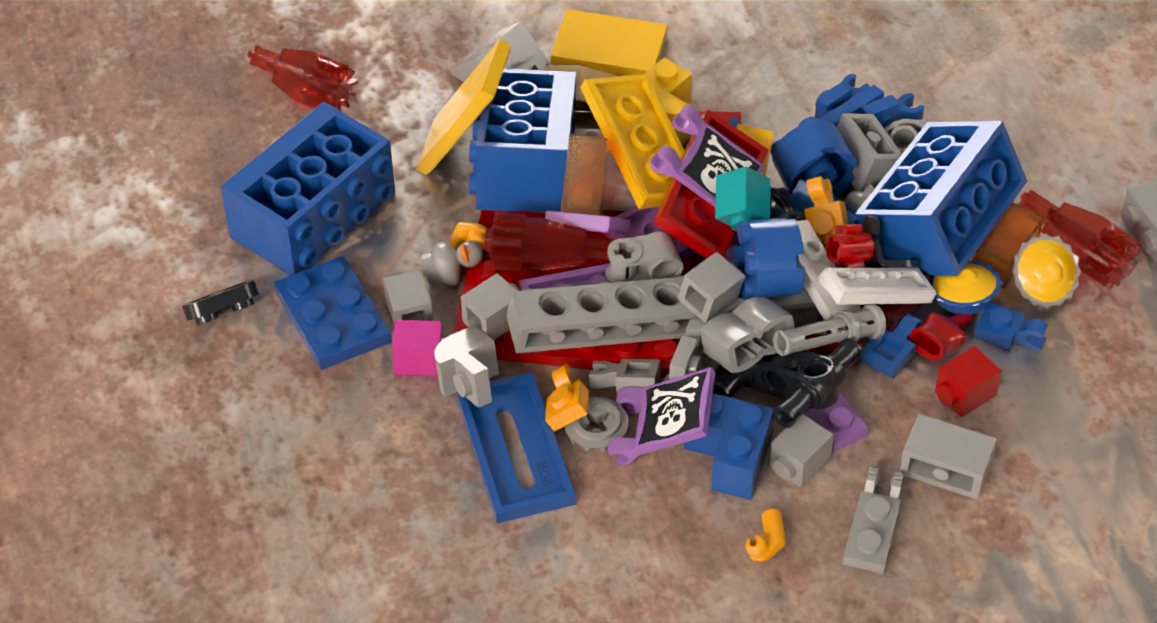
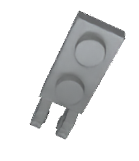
M870 466L864 491L861 490L842 565L884 574L900 511L901 499L899 498L905 473L895 471V475L891 479V491L888 497L874 493L875 487L879 483L880 473L879 467Z

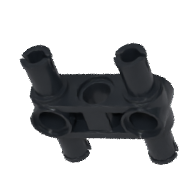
M845 338L828 356L808 350L790 353L786 356H781L778 353L764 355L755 365L745 371L731 373L726 370L714 382L713 393L733 398L743 387H750L782 398L783 400L772 409V412L775 413L773 417L781 426L791 428L808 409H825L837 402L838 388L844 382L845 372L856 361L861 359L863 353H860L862 348L855 340Z

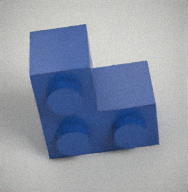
M712 394L707 436L684 442V449L714 457L712 473L713 491L751 500L772 439L773 408Z

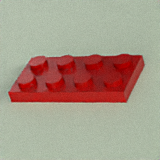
M709 109L701 115L705 123L761 164L764 163L769 149ZM695 135L691 136L681 161L683 160L687 150L689 149ZM673 177L653 224L705 258H709L716 252L725 257L735 231L731 229V226L715 219V207Z

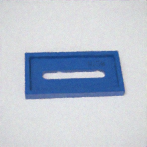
M533 372L490 381L492 402L480 408L456 392L457 402L497 524L576 505V494L552 428L545 421L546 409ZM501 411H507L512 415L526 460L535 481V485L532 488H522L518 482L496 416Z

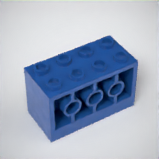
M504 69L495 97L473 122V140H470L469 162L473 163V172L470 173L469 193L476 195V210L537 213L556 211L567 213L568 177L575 131L576 72Z
M322 102L221 186L230 238L290 276L313 267L324 253L332 246L338 245L347 233L355 226L362 224L370 213L392 197L395 192L390 140L326 102Z
M1003 121L927 122L861 205L855 216L859 224L862 225V231L864 219L867 215H876L879 218L880 234L878 238L885 260H918V268L923 275L958 276L1028 181Z

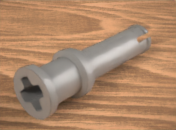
M876 304L865 305L860 311L855 312L842 310L836 313L830 320L777 331L773 338L774 347L779 355L786 356L794 352L818 348L836 342L840 343L845 338H851L856 342L858 339L865 337L878 339L885 333L886 319L883 311ZM874 320L873 324L868 325L867 321ZM819 333L818 337L805 339L807 335Z

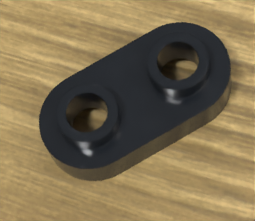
M254 279L188 302L182 305L187 321L195 319L196 324L201 325L219 318L217 311L231 306L234 312L255 304L253 297L259 295V291Z

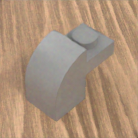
M475 325L443 339L437 345L434 353L442 395L446 397L458 392L461 397H466L478 408L491 403L492 396L489 378L499 374L494 340Z

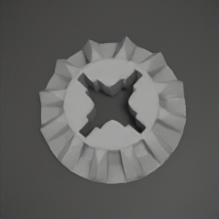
M590 397L588 401V414L566 425L565 433L569 435L572 445L579 444L583 446L586 452L594 448L600 449L604 453L611 439L627 436L629 420L626 411L615 401L604 397ZM593 422L599 425L603 422L604 431H600L598 428L590 430V423Z

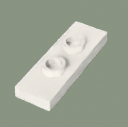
M797 221L804 254H799V267H804L803 286L823 320L832 319L836 313L842 310L860 311L861 307L859 304L837 305L819 278L825 268H836V266L828 260L825 248L809 221Z
M825 268L819 278L837 305L931 303L936 295V291L919 268Z

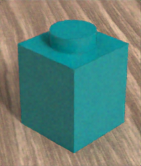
M747 166L717 175L715 219L731 226V229L737 231L739 221L770 219L771 179Z

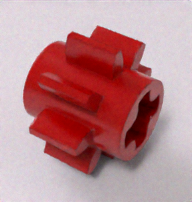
M861 224L836 225V234H830L825 244L828 260L831 263H837V268H864L863 262L869 261L874 253V242L871 235L867 232H862Z

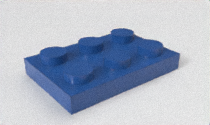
M344 255L274 282L275 291L320 370L392 342L390 330Z

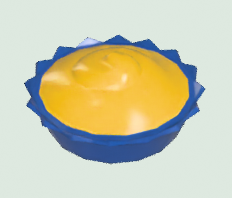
M980 260L969 261L958 276L929 275L930 280H928L936 291L935 299L937 303L951 313L963 315L977 313L986 309L992 303L995 295L1000 293L999 288L1003 284L1000 280V273L994 271L992 265H984Z

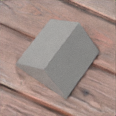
M522 21L496 31L451 68L450 71L451 75L465 82L499 39L511 45V51L504 69H515L533 55L537 56L543 66L549 65V61Z

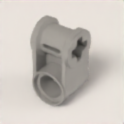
M663 231L630 238H618L613 240L607 249L610 265L606 269L605 278L610 283L635 281L637 279L671 278L680 275L683 271V263L671 236ZM620 249H622V255H619ZM626 273H629V277L625 279Z

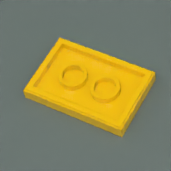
M566 9L550 55V64L581 65L621 76L645 74L659 62L667 36L668 24Z

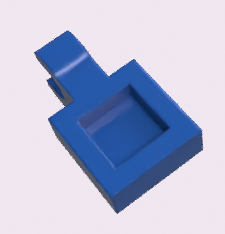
M847 75L841 83L830 90L823 91L819 95L815 103V117L818 119L823 117L827 111L844 104L856 93H861L868 89L870 85L866 83L859 88H855L856 75Z
M912 93L904 94L899 99L889 95L862 106L861 114H874L885 129L898 120L922 119L924 106L920 105L910 108L913 106L914 101Z
M992 302L984 309L974 329V338L1011 350L1014 342L1031 350L1041 351L1046 341V337L1043 335L1048 324L1039 319H1030L1024 322L1025 313Z
M907 314L893 332L886 328L882 337L871 339L861 351L863 356L860 361L894 379L915 355L916 344L912 343L909 339L911 330L921 324V320Z

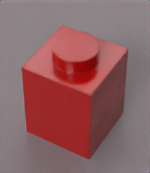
M974 346L939 367L935 393L945 406L951 407L960 417H963L997 396L1002 370Z

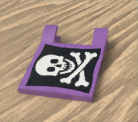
M691 105L684 106L681 113L676 114L672 122L677 130L695 135L683 160H680L675 150L671 147L663 146L659 153L655 154L650 161V166L654 171L674 177L714 207L716 204L717 175L746 166L762 173L765 167L705 123L698 110Z
M706 368L645 388L623 387L619 389L616 403L619 405L626 403L625 411L627 415H636L640 412L636 438L617 437L611 439L607 453L610 456L618 454L617 464L628 466L640 455L707 436L715 379L713 368Z

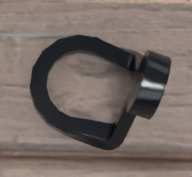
M867 215L865 217L863 232L869 233L873 239V254L877 261L874 262L872 256L869 261H864L867 267H919L918 260H885L878 238L880 234L879 218L876 215Z

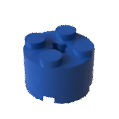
M807 117L799 123L798 127L771 145L770 153L773 165L789 195L792 194L800 179L807 181L821 176L823 180L830 179L833 195L837 197L852 184L855 178L852 171L854 167L857 168V161L839 129L830 122L819 121L817 117Z
M785 217L739 221L737 224V234L740 245L734 246L733 259L734 265L738 269H742L745 275L741 288L743 300L752 297L773 298L801 294L804 285V267H799V254H804L797 221Z

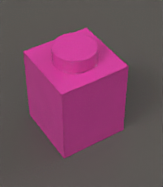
M395 320L392 341L394 375L438 376L434 353L437 345L446 338L443 337L442 321Z

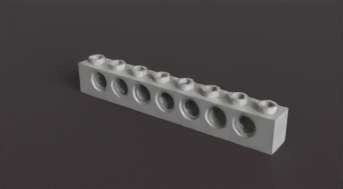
M682 275L661 279H637L626 282H600L591 285H564L556 288H527L521 291H512L506 314L516 353L676 339L685 335L691 318L699 321L702 320L677 299L684 279ZM804 286L799 295L768 298L790 313L797 327L816 322L819 311ZM741 291L737 301L720 314L732 313L741 303L747 300H743Z

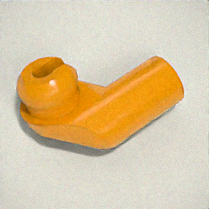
M461 221L456 225L449 243L456 251L466 241L476 242L484 249L487 246V240L490 235L487 228L482 224Z
M778 509L764 511L761 515L764 533L762 535L756 534V540L754 541L750 537L746 541V552L753 561L767 562L785 547L786 536L781 511Z

